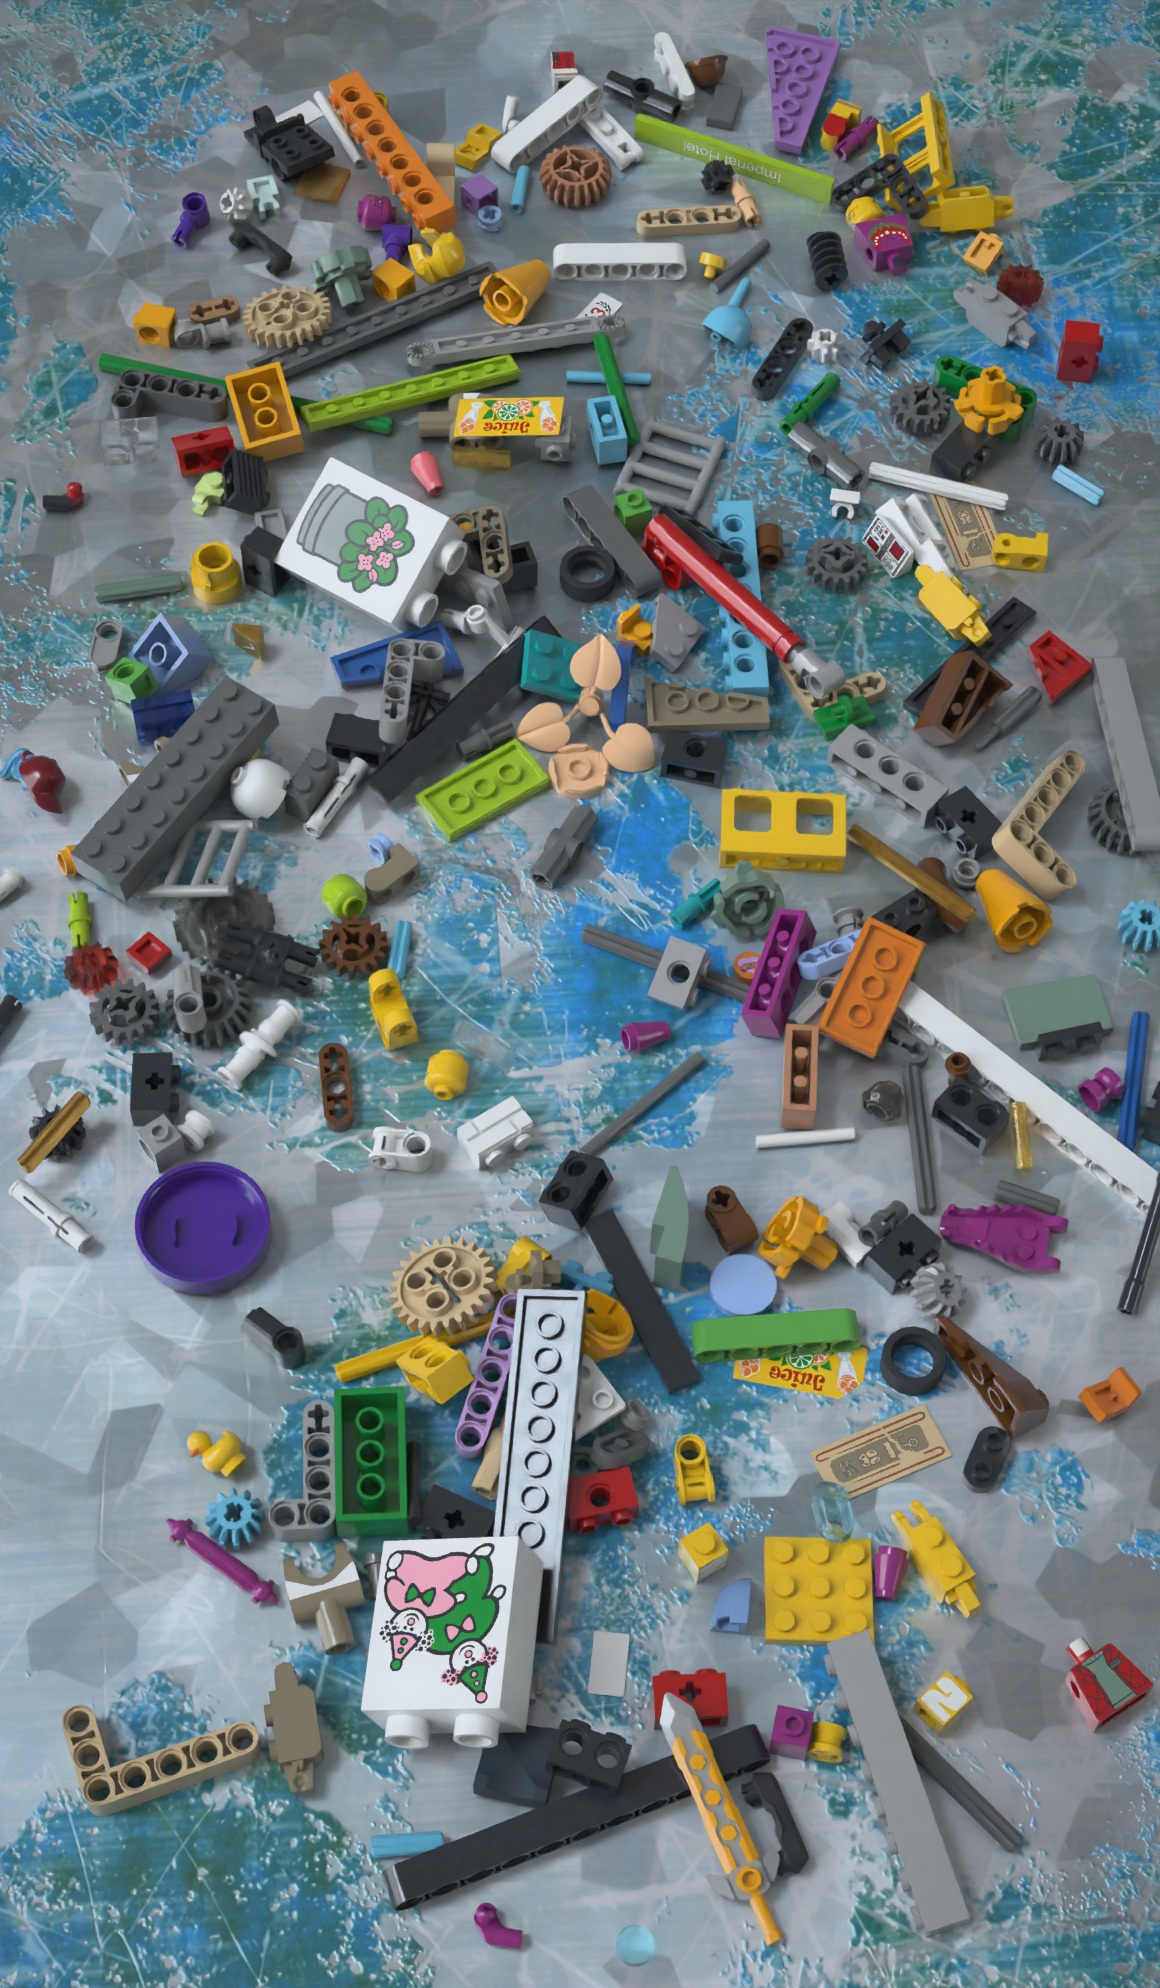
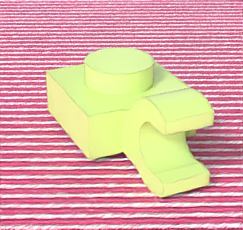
M213 470L207 471L195 486L192 502L197 505L193 509L194 513L204 516L212 503L218 505L223 503L225 494H223L224 485H222L223 476L221 473Z

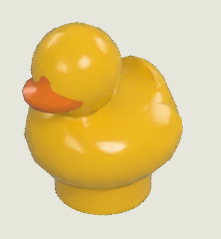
M223 1431L221 1433L222 1438L211 1446V1438L206 1432H193L187 1441L188 1449L190 1450L189 1457L193 1458L197 1455H202L203 1465L208 1471H221L228 1478L247 1459L241 1452V1440L234 1433Z

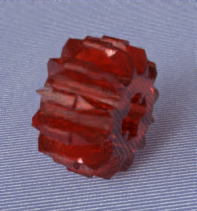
M1020 262L1016 267L1009 264L1008 268L1003 269L999 274L996 289L1021 308L1023 305L1031 308L1032 304L1038 302L1041 298L1044 278L1041 277L1040 270L1032 269V265L1025 267Z
M99 941L93 947H89V944L84 942L82 949L73 947L72 955L65 956V978L69 981L70 987L74 991L80 989L84 996L90 990H93L94 993L100 992V989L104 988V984H108L111 987V981H116L118 978V959L113 956V951L109 946L102 948V944Z

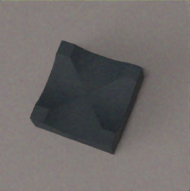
M526 1724V1732L499 1733L498 1744L495 1747L483 1748L473 1783V1794L532 1808L546 1805L554 1774L546 1772L545 1767L558 1729Z

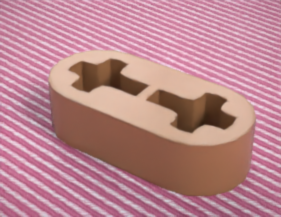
M222 296L191 305L188 309L189 321L195 323V325L203 323V325L216 323L221 318H226L228 324L236 322L241 315L239 301L233 296Z

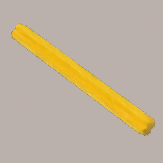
M509 1307L503 1311L507 1317L515 1319V1307ZM496 1309L476 1316L477 1323H473L470 1320L466 1321L465 1331L461 1330L459 1326L454 1327L453 1336H450L446 1329L442 1330L439 1338L435 1337L433 1331H430L427 1336L440 1343L444 1341L450 1347L488 1334ZM419 1335L339 1362L335 1365L337 1378L341 1383L397 1365L396 1360L426 1337Z

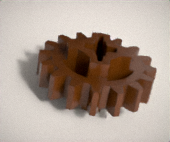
M354 914L352 920H348L345 915H342L341 923L338 924L332 920L330 922L331 930L323 929V939L319 940L321 960L326 962L328 971L336 968L337 977L343 976L344 973H349L350 980H353L355 974L360 973L364 979L366 978L367 970L370 969L375 973L378 971L377 963L385 964V954L389 952L386 931L381 932V924L379 922L371 925V918L369 916L361 921L358 914ZM337 941L338 944H336V950L334 951L333 946ZM374 942L375 947L373 951L370 952L369 950L372 948V943Z

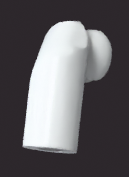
M507 95L502 120V129L506 134L520 123L516 120L520 97L515 95Z

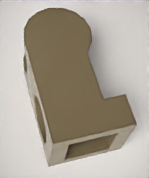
M400 843L396 844L390 849V860L381 867L373 868L365 874L364 885L368 901L373 904H384L401 893L421 877L420 861Z

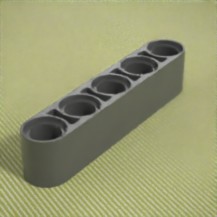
M587 485L563 497V505L568 516L592 546L607 551L613 558L615 576L632 598L635 599L662 585V579L656 566L592 485Z

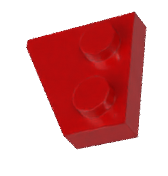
M1050 630L1028 648L1027 654L1051 703L1057 701L1092 672L1093 665Z

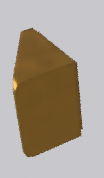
M233 623L232 629L235 645L255 658L262 660L265 646L263 626Z

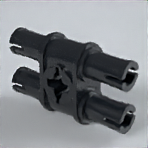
M228 919L224 928L226 931L223 932L222 937L248 945L250 954L244 957L220 948L216 956L218 960L214 962V968H220L241 975L240 979L243 982L251 981L269 987L270 991L282 989L305 998L309 992L310 987L308 985H311L312 978L286 971L284 964L289 959L314 968L318 961L316 955L319 956L320 949L296 942L290 934L285 936L265 929L263 925H257L254 928L233 919ZM269 949L268 954L271 962L266 966V957L263 954Z

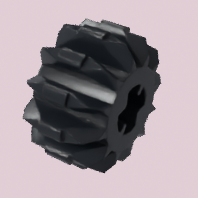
M56 1104L54 1111L51 1112L43 1108V1117L33 1116V1127L29 1128V1136L32 1142L61 1110L60 1106ZM82 1117L78 1119L44 1158L45 1160L54 1155V1159L59 1163L61 1155L66 1154L72 1159L74 1155L72 1149L82 1150V1140L86 1138Z

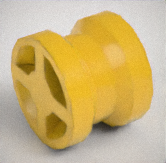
M822 1721L812 1723L811 1734L813 1740L808 1744L806 1754L812 1759L821 1762H842L844 1752L841 1749V1744L846 1740L847 1730L835 1723Z

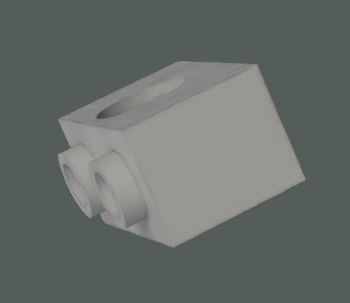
M670 936L647 996L654 1001L687 1013L689 1006L694 1007L698 1000L700 989L697 988L701 976L706 977L711 967L712 959L708 958L710 955L708 950ZM680 968H687L690 972L688 980L684 983H676L674 981V974Z

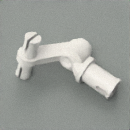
M481 605L471 606L466 612L445 608V613L442 612L440 616L444 627L460 629L465 634L488 632L502 646L497 656L525 631L523 628L515 626L510 636H508L490 618L487 610Z

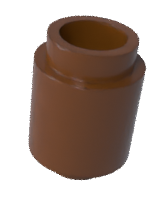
M764 523L755 529L758 563L763 567L771 568L777 566L784 556L783 530L776 524Z

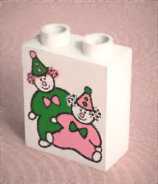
M519 1536L384 1541L361 1711L385 1730L384 1740L386 1743L400 1748L421 1749L429 1745L430 1734L454 1733L453 1740L458 1744L473 1748H491L498 1744L499 1733L526 1732L544 1562Z

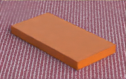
M868 916L817 1024L819 1025V1034L873 1059L926 943Z

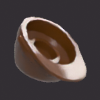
M715 55L687 62L684 67L688 69L691 78L696 84L700 86L712 85L723 79L728 56Z

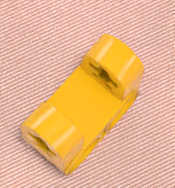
M382 969L375 972L368 981L370 992L369 1004L386 1050L391 1051L419 1042L417 1025L411 1010L408 1008L395 970Z

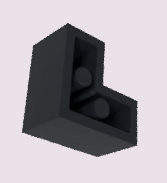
M480 539L466 542L467 552L465 559L469 568L486 575L483 569ZM493 540L489 544L488 549L495 550L499 548L498 540ZM529 541L510 545L513 575L510 580L502 584L504 594L538 585V562ZM495 560L497 566L495 573H498L502 566L499 560Z

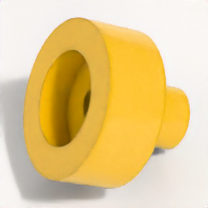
M702 252L699 264L706 267L703 277L714 279L716 270L725 271L728 260L715 254Z

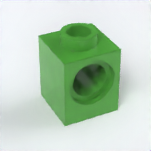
M642 488L614 496V514L632 537L644 534L647 525L652 520V507Z
M123 657L104 676L116 699L141 707L160 688L149 665Z

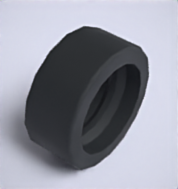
M590 545L578 546L568 551L560 564L559 580L562 590L572 599L587 603L599 601L607 597L613 590L615 583V564L613 558L607 551ZM589 565L601 569L605 575L595 582L587 583L576 580L570 575V572L579 566Z
M916 1326L901 1328L892 1333L884 1343L880 1360L882 1377L891 1388L901 1394L910 1396L924 1395L935 1389L943 1378L947 1361L945 1346L937 1335L925 1328ZM906 1345L922 1347L932 1356L934 1362L933 1369L928 1375L915 1378L904 1375L897 1370L893 1362L896 1350Z

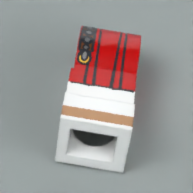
M573 51L551 52L553 95L560 90L558 88L559 84H568L578 76L577 69H575Z

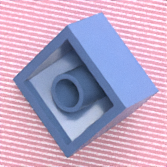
M163 612L157 615L127 655L129 659L149 665L160 687L154 693L155 697L166 695L197 680L214 658L185 617Z

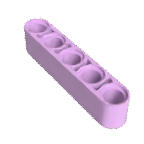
M517 1293L506 1294L498 1303L474 1380L472 1381L455 1432V1452L459 1457L466 1460L476 1459L483 1453L510 1373L515 1319L507 1317L503 1311L509 1307L516 1308ZM499 1338L506 1339L511 1344V1347L507 1350H499L495 1348L493 1342ZM487 1370H494L498 1372L501 1378L496 1382H488L483 1378L482 1374ZM476 1402H484L489 1406L490 1411L486 1414H477L472 1410L471 1406ZM466 1434H473L479 1439V1444L474 1447H467L461 1442V1437Z

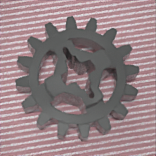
M912 378L911 384L903 381L901 382V388H894L889 403L890 415H895V423L903 422V429L911 426L915 433H917L919 428H923L925 433H928L929 427L932 426L938 430L940 423L945 424L947 422V416L950 415L951 397L945 395V387L937 389L938 382L936 381L930 385L927 384L926 378L922 380V383H918L915 378Z
M840 534L836 535V539H831L829 535H825L824 542L816 539L814 546L808 547L804 565L807 567L806 575H812L813 584L819 581L822 582L821 589L823 590L827 586H832L833 592H836L838 587L848 591L849 584L857 587L859 586V579L864 580L869 564L867 550H861L860 542L852 544V537L850 536L846 540H842Z
M130 978L126 985H122L119 979H116L115 987L111 988L110 985L104 984L105 992L103 994L95 992L96 1002L89 1003L91 1011L89 1018L96 1035L102 1034L105 1042L115 1038L116 1046H120L122 1040H127L129 1045H133V1038L135 1037L144 1041L146 1039L144 1032H154L153 1022L160 1021L158 1012L160 1007L158 999H155L154 991L152 989L146 991L144 982L138 984L137 987L134 986L133 979Z

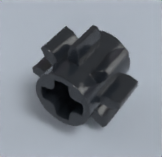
M713 160L701 171L704 177L701 179L705 190L710 189L712 194H723L731 188L732 176L735 173L731 165H726L724 160Z

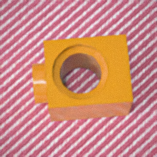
M391 257L382 265H378L372 272L373 293L389 303L416 292L415 273Z
M144 302L140 312L136 313L133 319V329L137 332L138 342L167 348L171 347L174 340L172 329L178 324L176 308Z

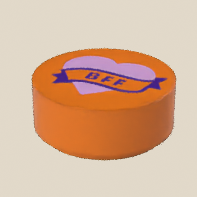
M744 952L738 955L734 961L733 968L736 979L751 984L761 955L755 952Z

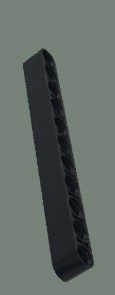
M756 1724L746 1725L708 1740L724 1782L760 1769L772 1760ZM670 1755L624 1773L615 1797L586 1788L394 1864L381 1873V1877L393 1910L403 1911L693 1795L682 1770L678 1767L674 1755Z

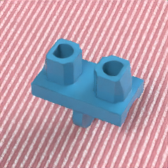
M569 1259L564 1266L561 1265V1283L551 1284V1287H558V1290H581L587 1292L592 1288L610 1297L614 1287L611 1274L600 1271L594 1277L583 1273L584 1267L582 1264L572 1259Z

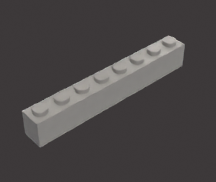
M867 1629L828 1642V1654L823 1656V1660L829 1677L835 1675L837 1677L840 1689L835 1691L840 1710L841 1712L848 1710L853 1724L848 1725L847 1730L853 1747L861 1746L865 1760L859 1761L865 1782L873 1781L877 1796L871 1797L877 1817L878 1819L885 1818L890 1832L884 1833V1837L891 1856L896 1854L899 1856L902 1869L896 1871L904 1893L911 1891L915 1906L909 1907L915 1927L917 1930L924 1928L926 1937H930L969 1924L970 1916L869 1630Z

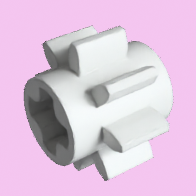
M238 187L234 190L227 189V192L220 199L221 213L227 215V221L238 223L239 220L244 221L253 212L252 197L246 195V189Z
M826 328L820 329L817 332L813 331L812 339H809L807 342V351L812 352L811 359H815L823 364L829 363L832 360L836 361L837 354L842 350V341L837 340L838 333Z

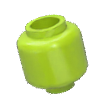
M338 874L330 878L323 886L321 901L336 918L341 920V916L345 915L350 920L353 919L354 914L359 916L364 911L367 903V892L352 876Z

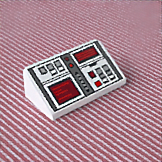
M878 514L864 534L862 543L893 578H897L911 571L915 551L884 515Z

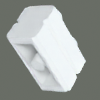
M514 1096L509 1097L457 1128L459 1145L469 1155L470 1160L479 1170L487 1165L489 1167L498 1165L504 1159L505 1154L513 1149L520 1151L526 1148L534 1137L533 1121L522 1110Z

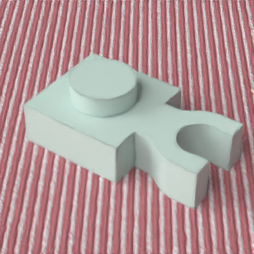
M273 175L246 180L253 205L259 207L260 218H266V210H273L275 216H280L279 192Z

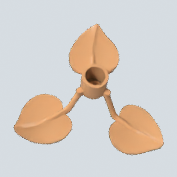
M599 633L574 654L570 663V672L573 679L580 686L586 687L580 694L579 704L575 705L574 709L565 717H563L562 708L557 703L545 702L538 704L521 720L517 737L520 741L539 751L555 752L564 747L569 741L571 731L566 722L570 721L580 711L589 717L599 715L607 734L611 737L603 746V755L607 762L614 768L625 772L647 770L656 763L654 742L649 731L640 724L625 723L618 727L615 734L607 720L605 710L602 709L604 695L600 689L611 690L618 684L621 677V663L614 646L603 634Z

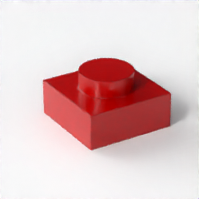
M148 931L126 950V955L128 959L150 976L172 957V952L168 946Z

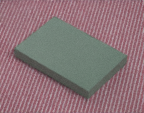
M1095 974L1003 990L1002 997L1019 1049L1035 1047L1038 1034L1099 1021L1104 1034L1113 1032L1114 1026Z

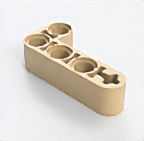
M427 143V168L455 206L454 143ZM452 227L444 232H453L455 234V227Z

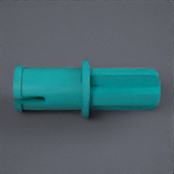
M713 879L696 894L693 892L689 893L688 899L668 914L671 917V922L677 928L682 929L698 914H705L707 911L706 907L714 901V894L718 892L723 894L720 888V880Z

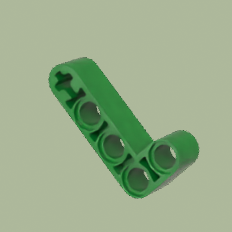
M944 355L936 361L933 382H938L937 389L946 388L945 395L959 399L961 388H968L970 380L980 378L983 368L954 356ZM1006 378L1007 382L1016 387L1015 394L1021 396L1020 406L1024 411L1016 421L1008 426L1006 431L997 433V438L1003 443L1014 444L1022 438L1031 424L1038 397L1034 390Z

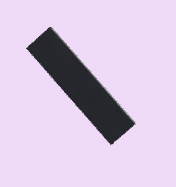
M666 504L661 505L658 514H665L718 561L736 566L741 565L744 559L743 555L692 515L680 508Z

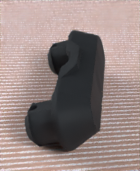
M246 220L233 225L234 232L228 236L229 242L232 245L241 249L246 242H249L258 249L265 250L270 258H272L266 265V269L275 277H279L284 270H290L293 257L284 248Z
M755 1772L750 1782L742 1784L741 1793L746 1795L744 1800L750 1806H754V1804L762 1801L765 1810L773 1817L776 1824L775 1834L781 1846V1850L777 1851L780 1856L777 1875L783 1876V1874L791 1870L798 1874L809 1860L807 1849L774 1774Z

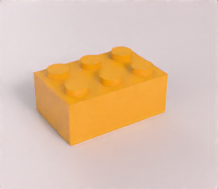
M280 361L224 376L245 450L248 454L252 453L258 457L262 456L263 461L267 462L306 451Z

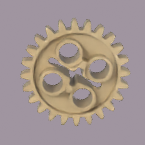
M284 285L280 291L271 288L272 293L262 292V298L253 297V303H247V309L242 311L245 334L249 335L251 341L257 340L258 345L266 342L268 348L273 344H277L278 348H281L283 344H287L291 348L294 342L303 345L304 339L313 341V335L321 336L322 330L329 328L328 323H332L331 316H333L329 298L325 297L324 292L317 293V288L308 291L306 285L301 289H297V285L287 289Z
M448 1236L445 1243L441 1245L438 1239L435 1238L433 1247L430 1248L422 1243V1252L417 1254L411 1250L409 1253L412 1260L410 1262L400 1261L403 1271H393L392 1273L396 1281L389 1283V1287L393 1292L388 1295L392 1303L391 1307L403 1326L408 1325L412 1333L419 1329L422 1336L426 1337L432 1330L435 1337L439 1338L442 1330L446 1329L448 1334L453 1336L454 1327L459 1326L461 1330L465 1331L466 1321L470 1320L473 1323H477L478 1320L475 1314L477 1312L484 1314L488 1312L484 1303L495 1301L491 1292L498 1290L494 1281L498 1279V1275L490 1256L487 1255L483 1247L478 1249L475 1241L467 1245L464 1238L460 1237L456 1244H454L452 1238ZM428 1270H431V1271L437 1276V1278H438L439 1281L443 1284V1286H444L447 1290H451L453 1296H454L460 1303H458V1304L455 1303V1302L449 1297L447 1291L443 1288V1286H442L441 1284H439V1283H436V1282L434 1281L432 1275H431L430 1273H428L427 1271H428Z

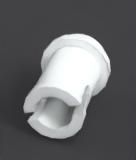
M11 867L9 870L4 869L3 875L0 877V902L15 889H21L22 883L25 881L22 874L14 867Z

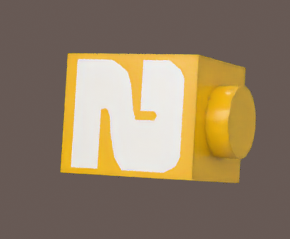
M710 1522L679 1540L678 1556L696 1583L701 1582L727 1566L729 1550Z
M946 1671L916 1700L913 1712L940 1737L969 1709L973 1696L970 1694L971 1690L964 1680L958 1676L953 1677Z

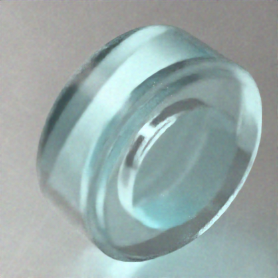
M630 1925L621 1930L616 1940L618 1958L624 1964L631 1967L642 1966L650 1960L654 1949V1940L651 1933L639 1925Z

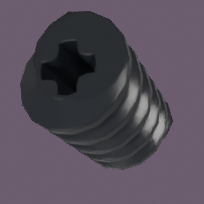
M832 231L816 232L807 238L815 284L818 289L825 292L835 290L848 277L841 237Z

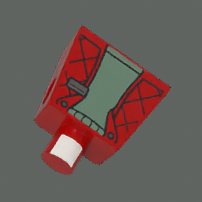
M1080 1637L1065 1649L1076 1664L1069 1670L1065 1681L1093 1733L1146 1698L1154 1686L1151 1680L1113 1644L1109 1643L1094 1653L1084 1638Z

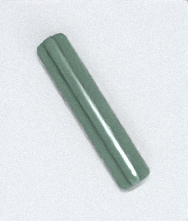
M179 573L99 584L95 586L94 590L97 602H106L182 590V580Z

